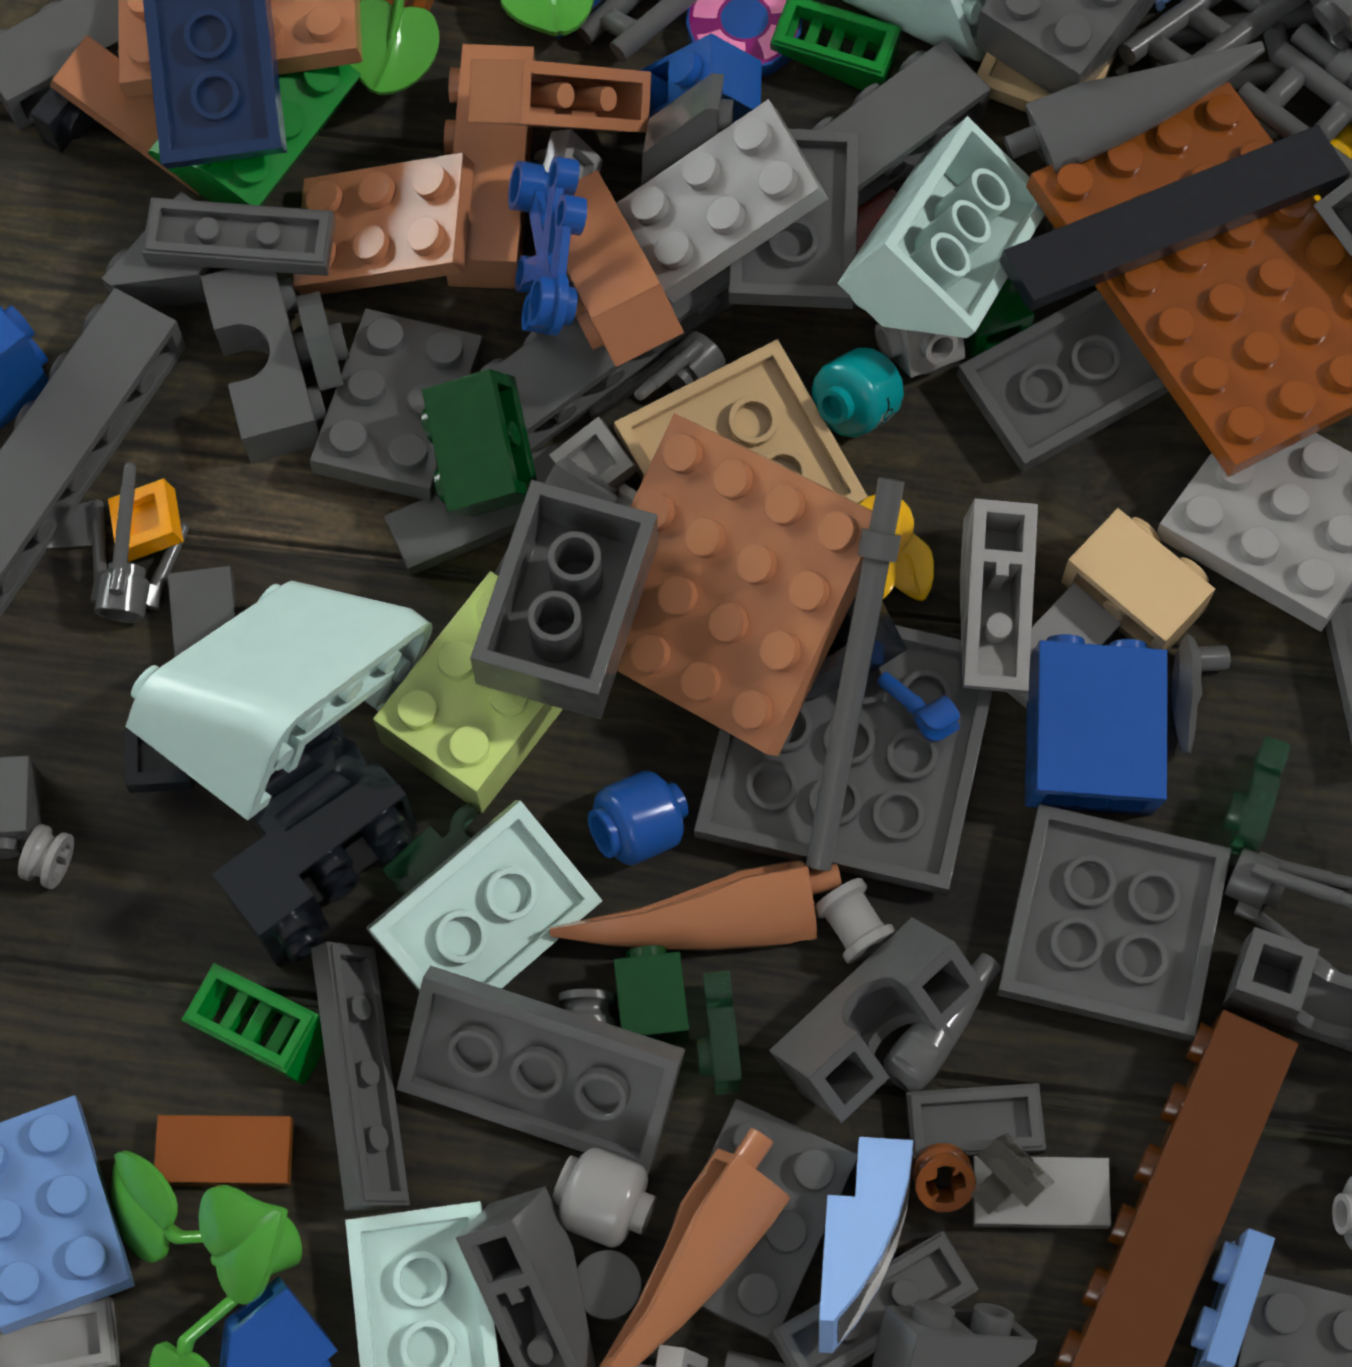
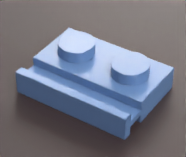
M1248 1228L1237 1237L1236 1241H1232V1243L1224 1242L1212 1274V1280L1219 1283L1211 1307L1204 1306L1202 1308L1191 1338V1346L1197 1348L1191 1367L1235 1366L1275 1241L1274 1237Z

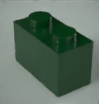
M487 369L421 389L425 409H423L421 415L422 426L426 437L433 444L438 466L434 474L435 488L439 498L446 505L447 512L475 517L524 503L531 480L537 481L515 376Z

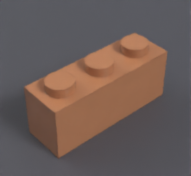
M471 59L468 122L588 131L646 133L649 122L651 72L532 60Z

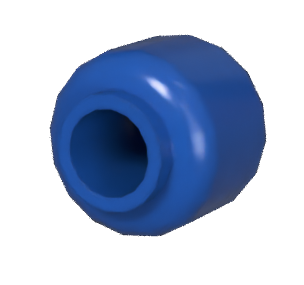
M646 770L640 771L605 786L596 794L593 810L588 813V826L596 846L605 857H615L619 862L633 866L671 850L681 842L684 832L683 819H686L689 814L688 804L683 792L675 783L667 784L656 773Z

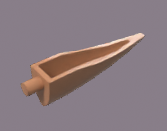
M801 860L785 861L737 870L710 883L643 907L549 927L551 937L603 946L636 948L659 945L664 946L666 950L679 951L757 948L792 944L793 942L803 940L810 941L817 939L813 895L830 892L842 885L837 864H832L831 870L825 871L813 868L808 869V866Z
M751 1127L734 1154L716 1149L681 1201L666 1244L646 1286L599 1367H637L659 1348V1344L662 1345L712 1297L775 1222L791 1197L756 1170L774 1143L767 1136Z

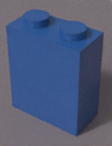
M1058 634L1048 637L1046 641L1040 640L1030 655L1029 690L1026 708L1025 806L1038 807L1039 804L1067 810L1152 816L1167 800V650L1149 649L1146 642L1136 639H1121L1113 641L1109 645L1085 644V639L1077 635Z

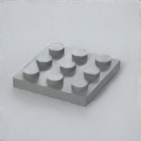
M1314 433L1230 477L1227 476L1211 453L1160 522L1157 534L1162 542L1322 632L1352 588V453Z

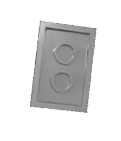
M768 99L616 204L660 281L666 296L674 303L829 198L778 110Z

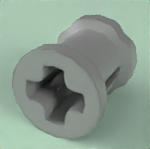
M862 878L853 879L824 896L814 906L817 918H826L846 949L843 953V958L848 965L855 964L871 956L896 932L892 924L884 925L864 894L867 890V885Z

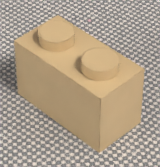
M1117 508L1068 559L1061 583L1067 588L1073 583L1077 584L1103 606L1107 612L1122 623L1118 631L1126 638L1144 641L1148 644L1149 649L1168 651L1204 613L1215 588L1209 584L1208 576L1199 565L1185 557L1179 559L1160 543L1159 535L1147 522L1137 517L1131 519Z

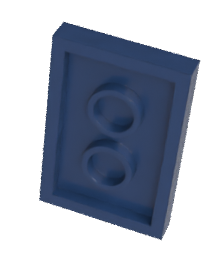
M143 0L161 165L170 169L287 153L271 0Z

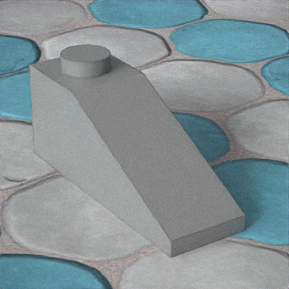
M975 498L963 519L960 566L962 688L1027 693L1029 690L1038 504Z

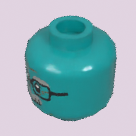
M863 347L846 352L824 365L814 377L811 389L812 400L828 428L841 436L853 438L865 435L892 419L901 408L904 397L902 378L892 361L886 355L873 348Z

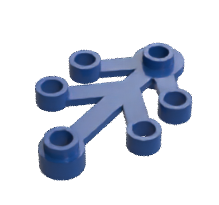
M554 156L549 172L545 171L542 164L518 160L511 172L508 188V205L511 210L529 212L536 249L535 256L522 255L520 257L515 274L516 291L528 293L522 309L521 324L523 331L558 336L563 325L570 326L576 314L577 290L575 287H569L566 275L570 235L580 236L584 230L587 218L586 198L574 196L580 173L579 161L577 159Z

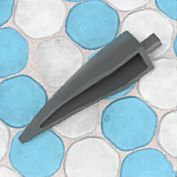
M1262 41L1164 66L1080 82L1029 102L1025 106L1030 127L1003 137L1006 150L1012 160L1037 151L1046 167L1052 165L1054 172L1058 173L1066 164H1080L1149 131L1185 110L1227 82L1265 52Z

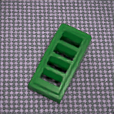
M786 0L770 41V49L863 91L874 83H878L881 86L889 79L899 52L902 27L813 0ZM801 18L811 22L805 40L794 38ZM823 29L833 32L827 47L818 45ZM845 39L855 42L851 54L841 52ZM867 49L877 52L874 61L864 58Z
M213 963L181 1019L187 1025L301 1085L308 1081L324 1052L319 1014L216 963ZM232 988L238 992L220 1024L212 1020L228 991ZM253 1001L259 1002L242 1034H237L236 1031ZM277 1013H280L283 1016L265 1047L259 1045Z

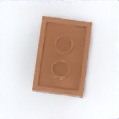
M464 152L304 179L301 209L334 211L336 224L329 276L293 273V288L301 295L319 291L320 295L464 273L474 163Z

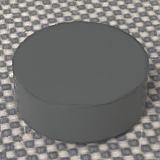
M613 1250L598 1251L586 1257L577 1268L585 1313L593 1319L604 1322L616 1321L630 1314L636 1306L642 1290L640 1274L633 1261L626 1255Z

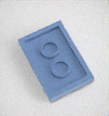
M75 1095L0 1122V1331L6 1335L135 1286L83 1109Z

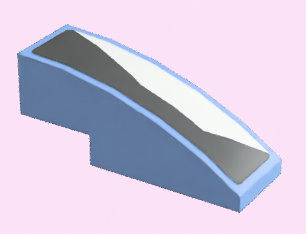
M859 1137L855 1197L827 1196L819 1314L818 1352L833 1353L855 1327L880 1288L895 1254L908 1208L913 1140Z

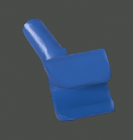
M884 672L879 677L877 684L907 708V711L913 715L919 731L926 740L938 742L960 729V725L957 722L960 719V713L946 695L926 705L919 695L914 694L890 673Z

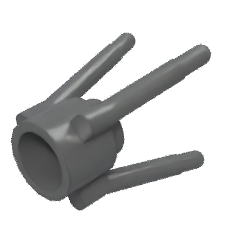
M691 331L676 347L671 346L656 362L591 407L589 415L592 418L600 417L632 394H634L637 400H643L666 382L676 391L725 366V358L719 348L708 337L697 331Z
M128 462L124 466L113 562L108 564V569L104 503L100 499L92 502L91 525L94 582L90 602L95 603L94 613L104 619L123 623H140L144 621L146 609L159 610L162 589L183 544L182 542L166 548L151 582L145 579V568L127 563L136 479V465L132 462ZM181 522L183 540H185L189 531V525Z
M1244 847L1224 895L1239 901L1234 915L1255 923L1265 931L1303 943L1261 910L1262 906L1265 905L1276 909L1284 889L1288 888L1337 905L1352 908V894L1330 887L1331 885L1351 890L1352 877L1281 860L1263 851L1259 854ZM1318 954L1317 960L1320 963H1322L1330 969L1338 971L1336 968L1332 966V964H1330L1328 961H1326L1323 957H1321Z

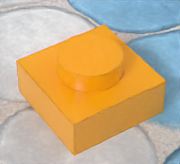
M164 478L135 489L127 562L184 542L175 488ZM120 494L108 499L114 542Z

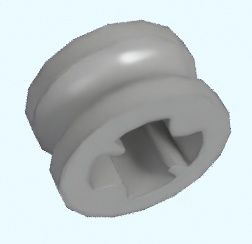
M44 824L36 826L23 847L19 859L18 876L26 881L39 877L43 887L50 890L54 889L64 877L70 864L74 850V837L66 832L53 836L50 826Z

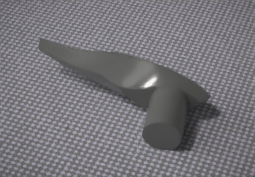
M1189 634L1185 635L1178 648L1173 665L1171 686L1174 723L1184 755L1191 754L1195 737L1197 706L1203 694L1201 684L1202 672L1228 670L1231 663L1230 651L1226 645L1198 647L1195 639Z

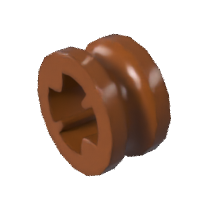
M936 1143L923 1149L913 1162L912 1177L919 1200L927 1208L937 1212H952L961 1209L971 1200L975 1192L976 1179L969 1157L960 1147L951 1143ZM950 1166L953 1174L950 1179L951 1187L945 1189L937 1188L935 1182L937 1168Z

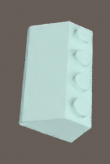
M967 116L921 156L837 284L851 296L856 305L866 310L882 327L962 338L970 337L976 332L1008 277L999 262L1003 250L1030 240L1045 215L1026 188L1030 177Z

